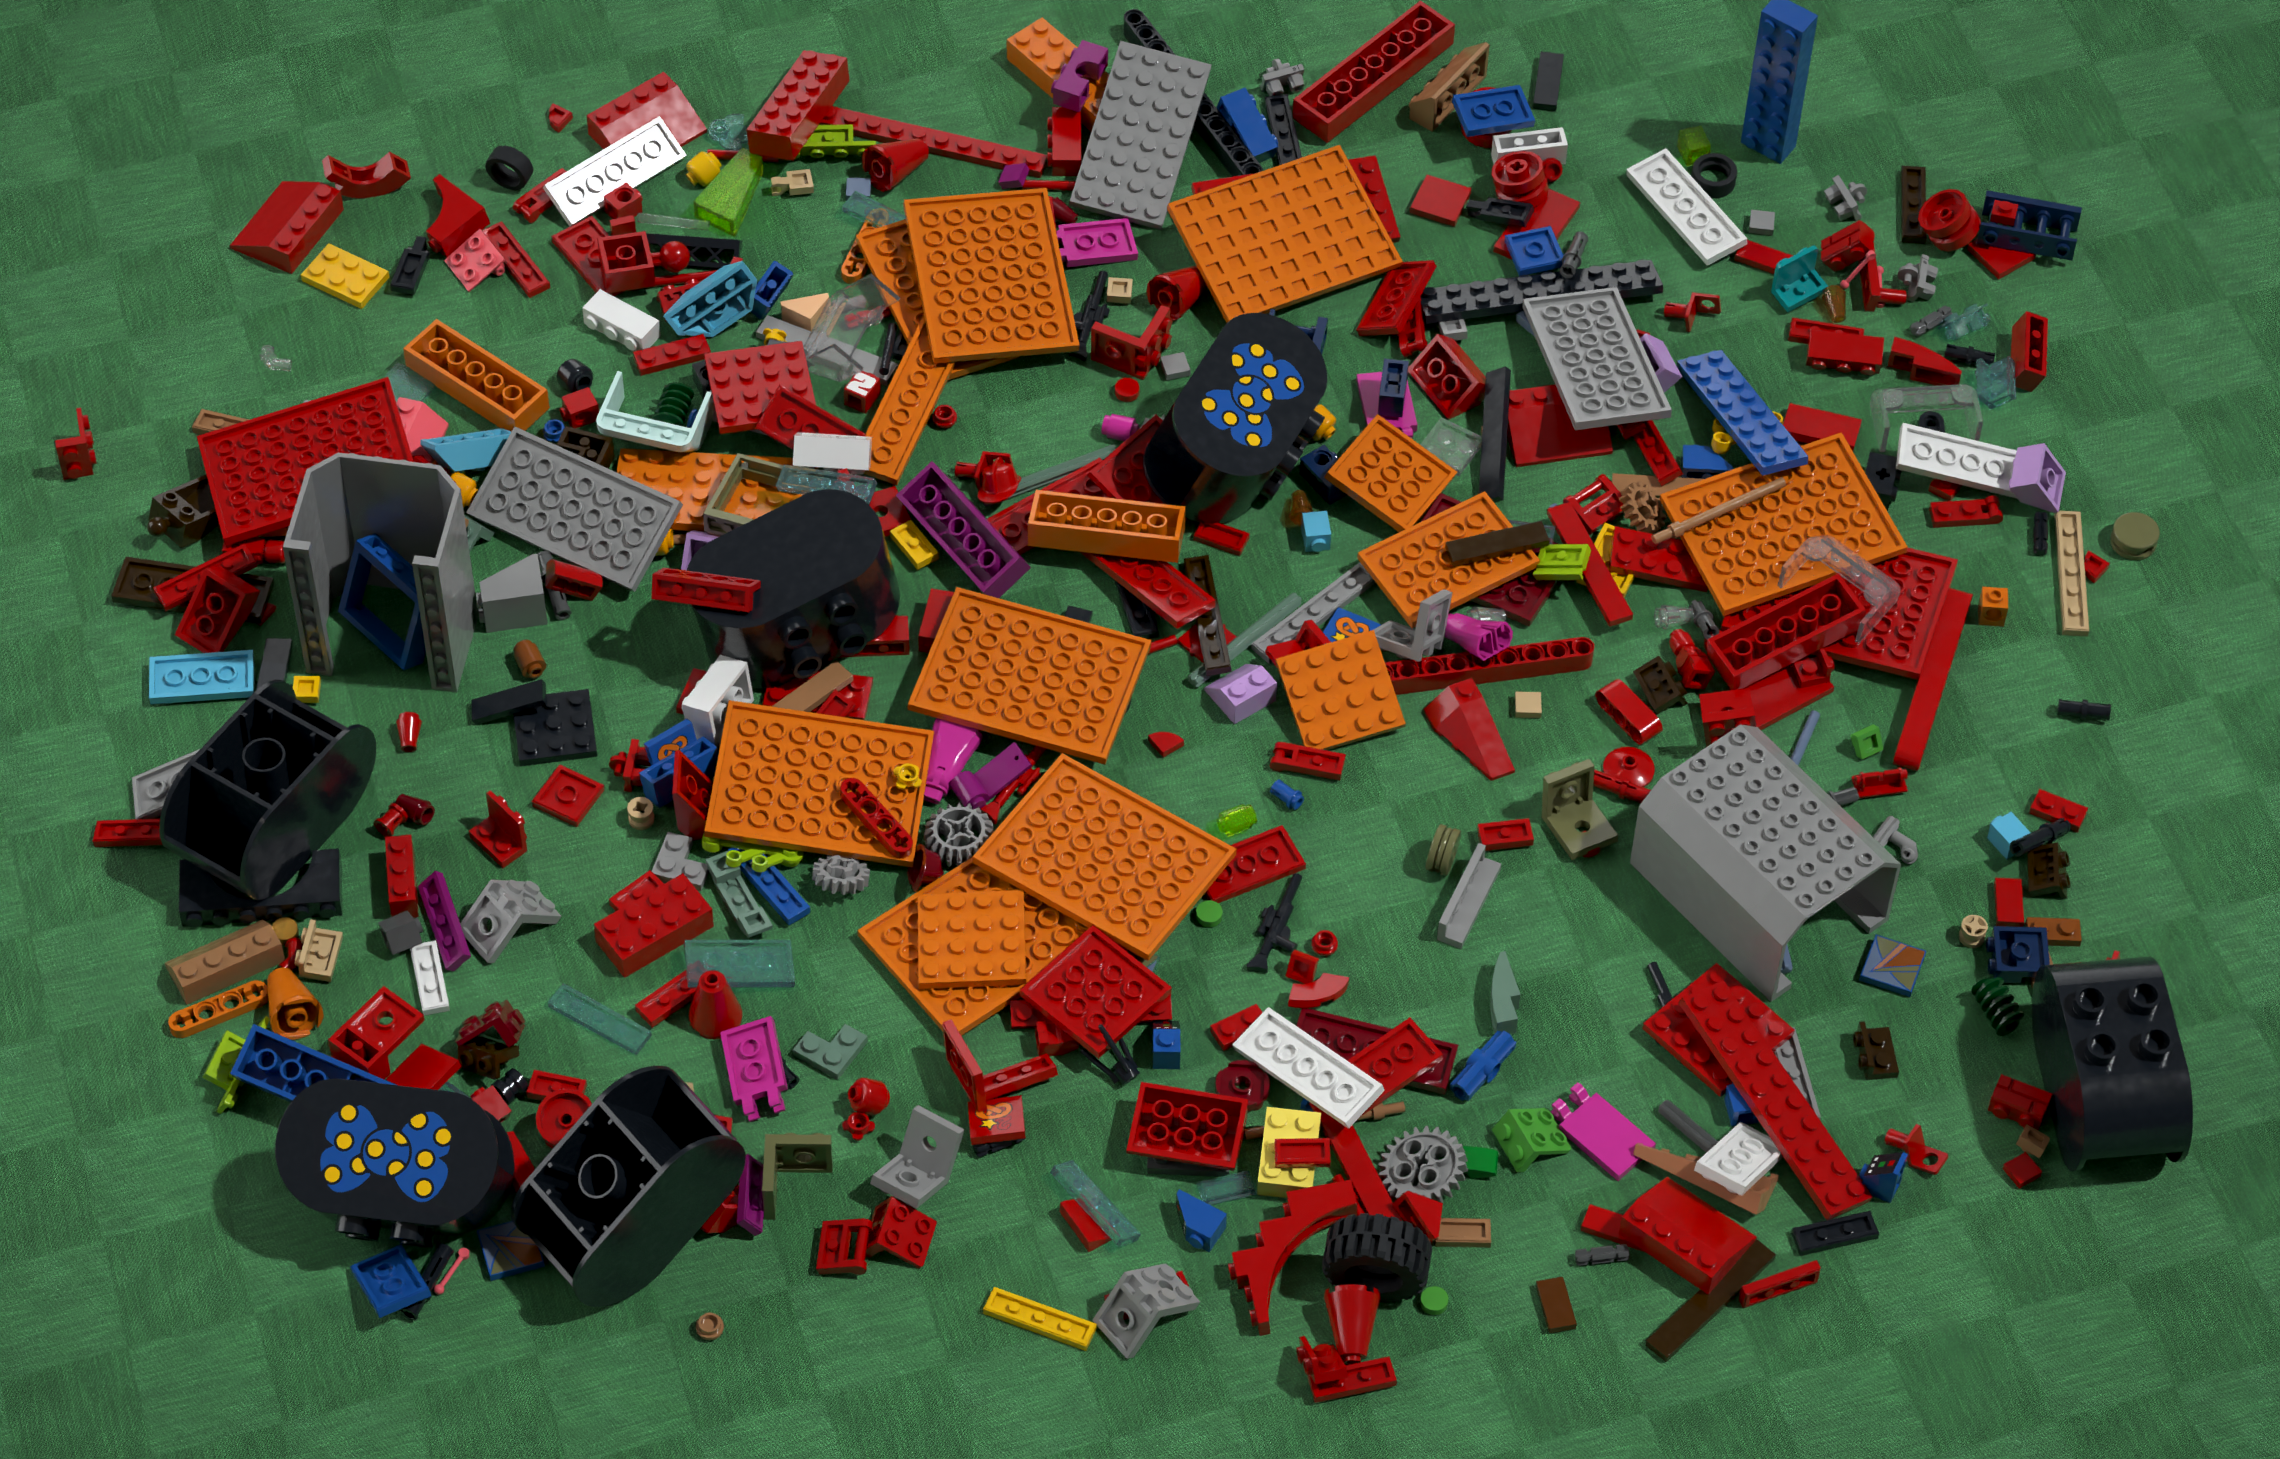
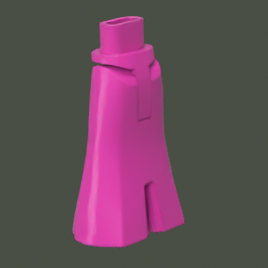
M1455 613L1448 614L1444 637L1459 644L1468 652L1484 661L1510 646L1513 631L1510 625L1504 621H1482Z
M936 718L932 728L934 736L924 794V801L933 804H939L941 798L948 794L951 790L950 782L956 775L961 773L983 739V735L978 729Z

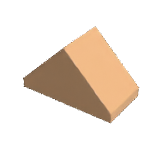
M828 293L780 302L782 321L812 332L816 330L830 313Z

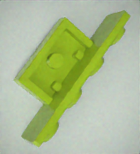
M853 124L818 125L796 158L809 155L813 158H821L824 155H834L835 157L858 155L862 157L864 150L871 145H875L876 141H854Z
M265 1016L258 1026L270 1031V1028L267 1027L270 1018ZM228 1030L223 1034L202 1077L226 1090L216 1110L220 1114L227 1107L230 1109L233 1107L239 1096L235 1091L238 1085L242 1087L245 1083L236 1079L230 1073L246 1040Z

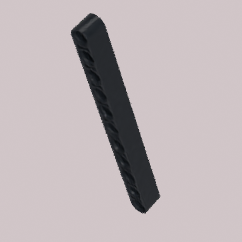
M1131 9L1125 12L1123 34L1129 43L1175 55L1142 11ZM1204 92L1194 128L1232 177L1263 171L1262 166Z

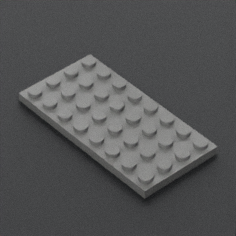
M1120 41L1069 206L1118 219L1128 218L1129 222L1162 230L1168 211L1167 205L1171 202L1212 65Z
M1617 287L1523 299V310L1575 430L1671 418L1672 409Z
M514 426L466 513L472 518L537 548L549 551L551 554L576 566L600 574L602 578L635 592L683 504L679 500Z

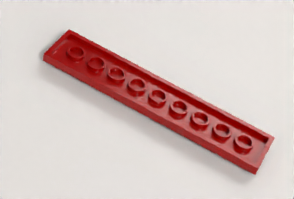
M1720 981L1682 997L1679 1005L1825 1219L1828 1221L1868 1203L1873 1196L1867 1187L1862 1184V1180L1725 981Z

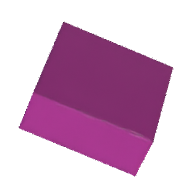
M1026 163L1005 165L998 183L1002 189L1023 187L1030 169Z

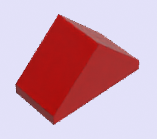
M1407 1191L1392 1204L1402 1220L1412 1223L1413 1227L1420 1228L1427 1235L1431 1243L1439 1237L1443 1203Z

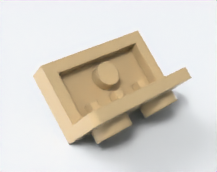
M310 919L308 928H303L302 950H297L295 957V966H299V977L331 982L343 940V932L316 928V920Z

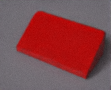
M1083 1197L1060 1202L1061 1215L1088 1252L1112 1240L1111 1235Z

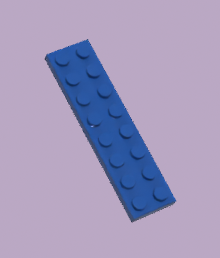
M1722 350L1677 360V368L1680 374L1762 476L1808 464V455Z

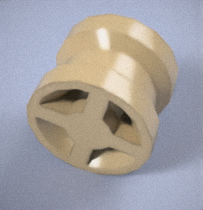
M636 797L628 803L629 824L637 830L648 829L654 823V808L648 798Z
M1978 915L1966 916L1961 923L1959 931L1960 942L1969 948L1980 947L1985 941L1988 929L1986 920Z

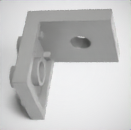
M1443 589L1421 601L1416 629L1391 620L1373 629L1380 650L1396 653V656L1402 659H1412L1419 662L1422 659V654L1430 656L1433 654L1434 648L1442 649L1453 592Z
M490 879L460 925L465 938L487 963H495L522 923L557 924L561 915L555 909L554 903L542 895L540 888L534 882ZM489 919H491L492 921V929L490 932L487 929V922Z
M919 1105L912 1110L900 1153L873 1174L870 1184L879 1188L882 1192L900 1199L906 1205L917 1209L948 1184L964 1129ZM927 1136L932 1137L936 1141V1147L929 1144Z
M1165 1263L1124 1272L1093 1318V1322L1097 1324L1126 1359H1129L1136 1355L1160 1317L1195 1310L1200 1301L1193 1294L1192 1289L1179 1279L1174 1269ZM1124 1312L1129 1316V1325H1126L1124 1322Z

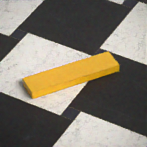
M997 1287L993 1288L983 1308V1314L1084 1351H1087L1097 1329L1096 1323Z

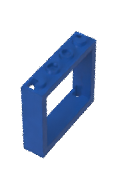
M376 533L356 540L338 612L403 670L422 664L426 648L413 566ZM371 565L375 566L415 602L405 642L362 604Z

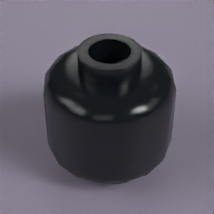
M569 359L560 365L556 375L557 382L562 388L573 393L591 387L593 372L581 361Z

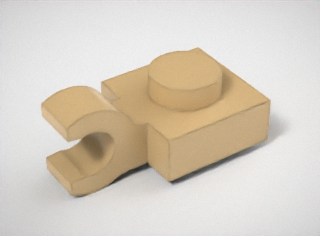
M810 169L786 171V177L771 178L772 196L782 195L787 190H789L790 195L814 193Z

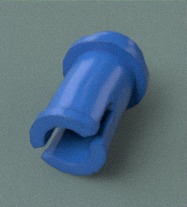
M1280 779L1275 781L1271 787L1270 793L1285 802L1287 808L1296 810L1302 805L1304 797L1301 791L1293 790Z

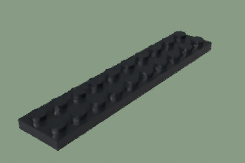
M1641 259L1636 262L1614 263L1613 265L1576 269L1575 275L1573 274L1572 278L1563 277L1559 271L1544 272L1536 275H1520L1513 278H1497L1482 282L1473 281L1459 285L1450 284L1436 288L1426 287L1420 297L1423 318L1426 324L1522 312L1524 311L1523 299L1612 287H1617L1621 298L1663 293V283L1652 260Z

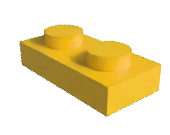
M912 520L890 530L891 539L917 570L939 559L938 551Z

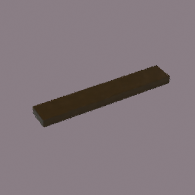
M1209 555L1185 558L1184 566L1187 578L1215 599V608L1195 619L1206 676L1232 672Z
M1756 1239L1709 1295L1699 1290L1646 1340L1645 1346L1667 1362L1740 1293L1741 1286L1752 1282L1775 1260L1776 1254Z

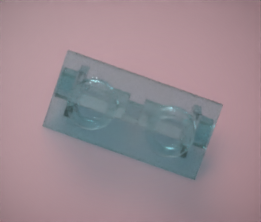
M1977 303L1964 309L1965 313L1960 316L1957 312L1944 318L1945 323L1939 326L1938 329L1940 330L1945 327L1946 338L1948 340H1956L1970 333L1966 324L1969 325L1972 332L1985 327L1991 321L1989 314L1983 311L1988 304L1980 307Z

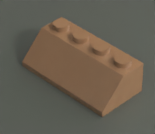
M1485 42L1466 47L1458 55H1454L1445 69L1442 68L1432 82H1428L1418 96H1414L1409 103V119L1433 132L1455 109L1452 103L1453 95L1472 92L1486 78L1490 44Z
M260 920L167 961L165 966L188 1005L278 965L285 958L282 944L271 924Z

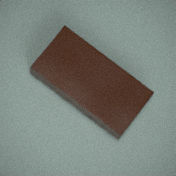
M1557 1277L1536 1281V1290L1549 1334L1576 1329L1577 1323L1564 1278Z

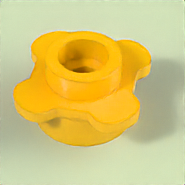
M770 328L763 330L765 335L764 345L768 344L769 339L787 342L785 340L786 332Z
M906 763L894 769V775L897 776V788L903 790L906 787L913 786L918 788L921 786L922 780L918 777L919 768L916 765Z

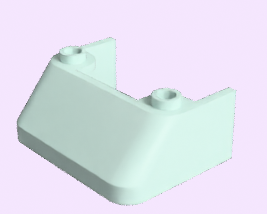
M617 371L596 422L598 431L603 435L676 452H695L701 448L714 418L712 392L707 391L692 428L618 412L625 396L622 372Z

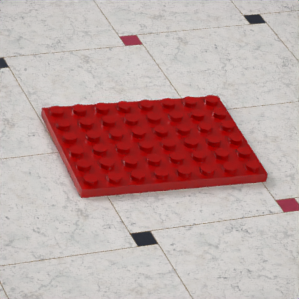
M389 377L197 436L226 546L289 526L306 470L338 452L414 462Z
M1908 548L1907 553L1841 575L1866 609L1865 627L1823 647L1827 655L1831 656L1834 660L1919 680L1957 569L1958 559ZM1812 586L1726 615L1721 631H1725Z

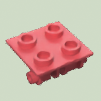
M481 229L476 231L444 260L468 292L475 288L490 273L500 276L505 272V265L503 264L505 259Z

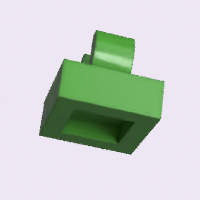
M1874 724L1850 735L1852 745L1855 747L1856 756L1860 759L1867 758L1883 750L1880 729Z

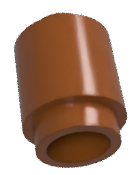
M530 640L518 642L513 648V656L523 676L526 678L539 677L546 669V662L537 645Z

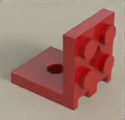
M1161 305L1140 338L1095 321L1091 328V360L1144 380L1152 366L1158 364L1163 349H1167L1171 343L1170 328L1172 319H1170V308Z
M847 468L837 471L838 481L835 482L836 490L846 491L860 497L872 507L875 513L879 511L887 513L883 517H878L885 537L890 536V530L911 520L905 505L896 496L899 493L896 486L859 496Z
M1750 688L1699 694L1706 747L1740 724L1756 727Z

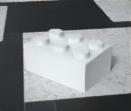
M797 432L794 435L793 466H798L799 471H813L815 467H822L823 472L837 473L840 469L847 468L849 469V474H864L865 470H869L871 466L872 437Z
M720 655L714 664L710 665L703 678L696 683L689 696L684 698L682 702L684 718L692 722L697 740L704 736L718 748V744L721 743L728 701L752 703L754 701L747 662Z

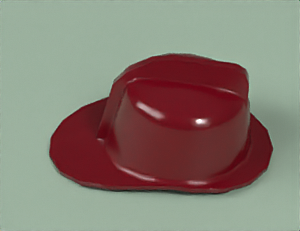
M922 844L916 845L913 867H908V880L914 892H917L920 886H927L944 875V871L941 869L940 855L926 849Z

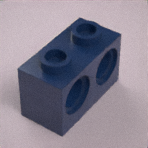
M1384 358L1378 415L1403 416L1409 361Z
M1322 445L1300 458L1299 474L1331 505L1347 496V494L1324 478L1339 458L1335 452Z

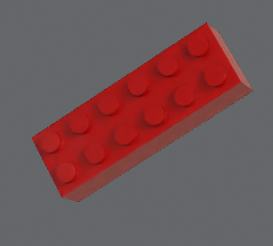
M804 50L746 129L749 152L794 161L849 83L847 57Z
M1838 573L1707 639V656L1731 690L1742 689L1865 627L1866 609Z

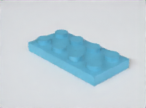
M253 650L149 657L150 704L247 698L254 693Z

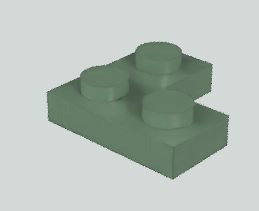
M846 1024L830 1043L807 1031L794 1047L793 1056L838 1080L866 1045L868 1036Z

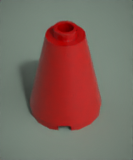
M918 138L871 145L864 150L862 155L864 172H869L871 184L876 189L883 192L891 190L928 159L929 148L925 142Z
M1195 265L1156 275L1148 282L1146 292L1150 305L1154 304L1157 309L1161 305L1170 308V319L1175 321L1189 310L1208 287Z
M711 970L703 973L699 979L689 1009V1021L693 1030L698 1031L700 1036L708 1039H721L720 1032L740 1026L743 1017L742 1008L725 976L719 971Z
M1358 1284L1335 1286V1291L1331 1293L1328 1288L1325 1290L1324 1299L1337 1352L1345 1364L1360 1363L1361 1360L1367 1357L1380 1301V1291L1374 1288L1373 1293L1367 1291L1366 1285Z

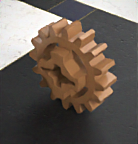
M1641 481L1631 483L1620 492L1622 497L1619 500L1623 503L1620 509L1624 511V518L1630 519L1631 527L1635 525L1637 531L1653 534L1665 525L1663 520L1666 519V515L1662 513L1665 509L1659 500L1660 498H1656V491L1649 490L1648 484L1642 485Z

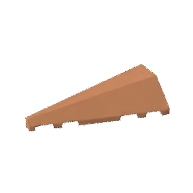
M1642 1143L1635 1145L1633 1154L1756 1215L1765 1210L1779 1175L1772 1173L1769 1177L1763 1176L1741 1196L1729 1192L1726 1187L1715 1181L1707 1180L1702 1174L1694 1171L1697 1161L1701 1158L1699 1156L1686 1154L1684 1158L1669 1153L1668 1149L1662 1148L1658 1150L1645 1146Z

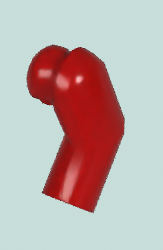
M297 937L286 941L285 947H288V957L278 965V968H289L292 971L297 967L295 966L297 950H302L303 947L301 939Z

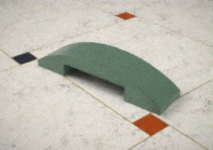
M728 851L705 859L714 884L730 915L741 931L749 938L773 929V925L763 907L757 905L741 877L740 867L733 868L726 864V853Z

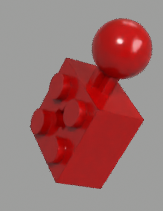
M646 231L597 238L599 261L607 293L655 286L654 266L662 265L667 271L679 272L685 269L690 261L688 248L678 241L668 242L662 246L660 252L651 253Z

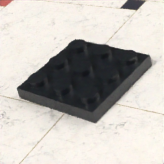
M589 689L546 694V705L513 714L520 767L598 757Z

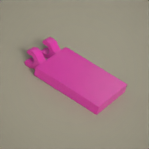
M1128 218L1062 224L1057 227L1058 244H1061L1062 263L1066 262L1067 267L1138 260V251Z
M1382 372L1363 373L1356 376L1366 427L1378 414ZM1407 380L1403 416H1380L1412 439L1413 432L1417 431V420Z
M768 1016L720 1032L733 1100L737 1106L742 1104L744 1115H748L749 1122L760 1119L755 1100L768 1096L769 1105L771 1108L773 1107L775 1114L785 1111L781 1091L787 1090L788 1087L773 1018Z
M1578 1082L1570 1088L1572 1094L1569 1095V1099L1579 1106L1577 1110L1572 1113L1567 1104L1560 1098L1552 1104L1554 1109L1551 1113L1556 1120L1561 1122L1559 1129L1617 1181L1643 1160L1633 1155L1637 1143H1642L1651 1148L1656 1147V1143L1598 1093L1590 1097L1586 1089Z

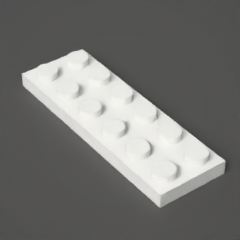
M659 116L545 184L543 189L570 227L603 208L604 195L626 182L635 189L683 160L687 155Z
M1666 148L1626 169L1628 178L1707 266L1747 245V237Z
M1907 423L1901 425L1896 469L2017 498L2009 488V480L2012 478L2013 460L2016 457L2017 450Z
M1269 1007L1232 1044L1235 1051L1256 1063L1261 1069L1348 1129L1385 1091L1381 1083Z

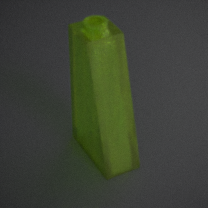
M742 147L693 201L695 218L735 237L762 177V156L752 154L748 149Z

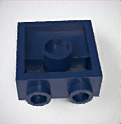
M1993 926L1991 937L1986 938V952L1992 953V959L1988 960V974L1994 975V978H2003L2004 983H2021L2022 977H2035L2040 966L2050 965L2047 929L2044 927Z

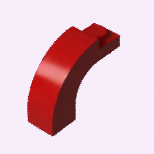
M388 152L376 163L365 167H352L329 155L322 160L326 179L335 183L336 189L341 190V195L346 197L370 198L385 195L398 189L411 179L407 161L391 152Z

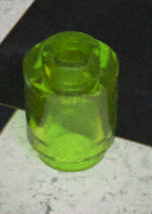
M1240 804L1219 812V818L1216 822L1219 831L1230 837L1252 828L1253 824L1257 823V816L1251 804Z

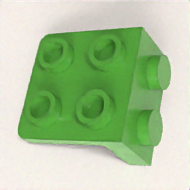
M1546 1108L1509 1109L1492 1129L1516 1172H1525L1538 1155L1567 1154L1571 1150V1146L1566 1136L1559 1129L1553 1114Z

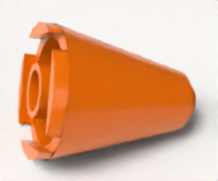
M282 967L273 970L267 978L269 1018L272 1031L290 1040L310 1035V1030L315 1026L318 1028L324 1017L320 1002L289 968Z

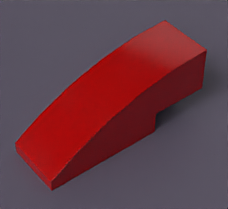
M1894 337L1888 367L1911 372L1910 380L1958 390L1962 371L1952 362L1922 345Z

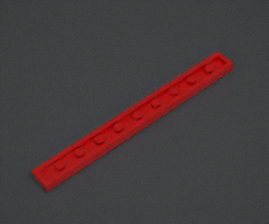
M834 106L830 108L819 124H853L854 136L883 143L918 138L928 145L929 153L1002 170H1004L1005 165L1026 163L1030 169L1028 176L1041 178L1048 161V155Z

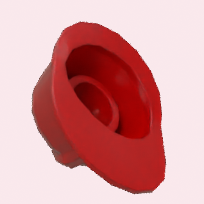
M998 457L993 464L985 467L982 472V485L978 492V499L984 503H997L1011 497L1022 479L1017 475L1014 466L1011 463L1004 462L1002 457Z

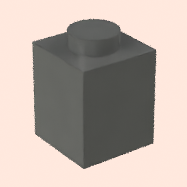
M408 910L378 922L384 943L393 955L422 943L420 933L423 932L422 925L417 917L413 918Z

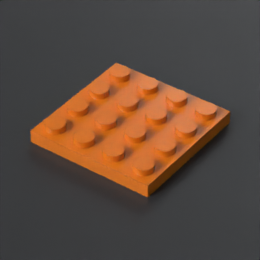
M1377 414L1329 469L1324 478L1392 528L1401 532L1418 522L1434 503L1438 495L1454 479L1457 471Z
M1374 630L1276 659L1275 662L1304 746L1329 750L1406 726Z
M1024 890L918 894L919 989L1026 984Z

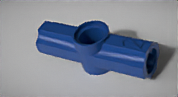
M1497 1031L1482 1049L1477 1048L1470 1055L1465 1068L1450 1084V1089L1458 1099L1469 1101L1485 1082L1489 1083L1495 1078L1502 1062L1516 1048V1042L1509 1033Z

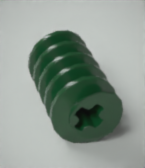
M678 382L665 385L652 419L683 426L686 414L692 403L691 400L694 397L692 388Z
M1985 978L1973 985L1971 993L1980 1004L1982 1011L1986 1012V1017L1991 1021V1026L1996 1029V1034L1998 1036L2008 1035L2018 1027L2025 1014L2022 1011H2017L2019 1009L2018 1003H2012L2014 996L2007 994L2009 992L2007 986H2002L2004 983L2003 978Z

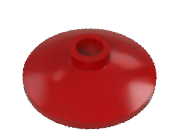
M1617 748L1606 756L1603 763V773L1622 780L1629 779L1631 783L1640 787L1647 786L1654 777L1655 766L1653 760L1647 753L1638 748Z

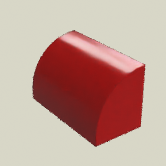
M550 559L546 564L545 588L593 601L602 588V576L594 571Z

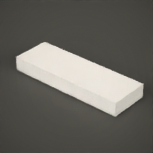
M436 940L411 947L413 966L424 1016L450 1011Z

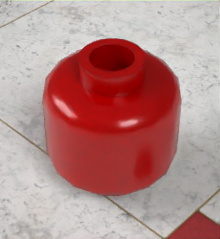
M859 1078L849 1088L848 1099L854 1111L877 1115L888 1106L890 1094L882 1081Z

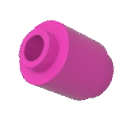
M1117 414L1105 415L1101 433L1107 435V438L1126 441L1139 429V424H1136L1135 418Z

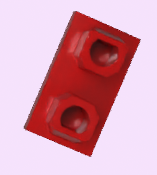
M631 739L627 757L626 753L621 751L619 755L612 756L609 761V767L614 770L615 776L620 777L623 773V780L626 781L624 786L625 792H632L633 786H642L639 772L645 769L638 768V765L650 766L645 747H640L639 739Z

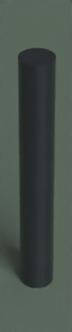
M889 323L879 368L881 375L889 373L898 328L896 323Z

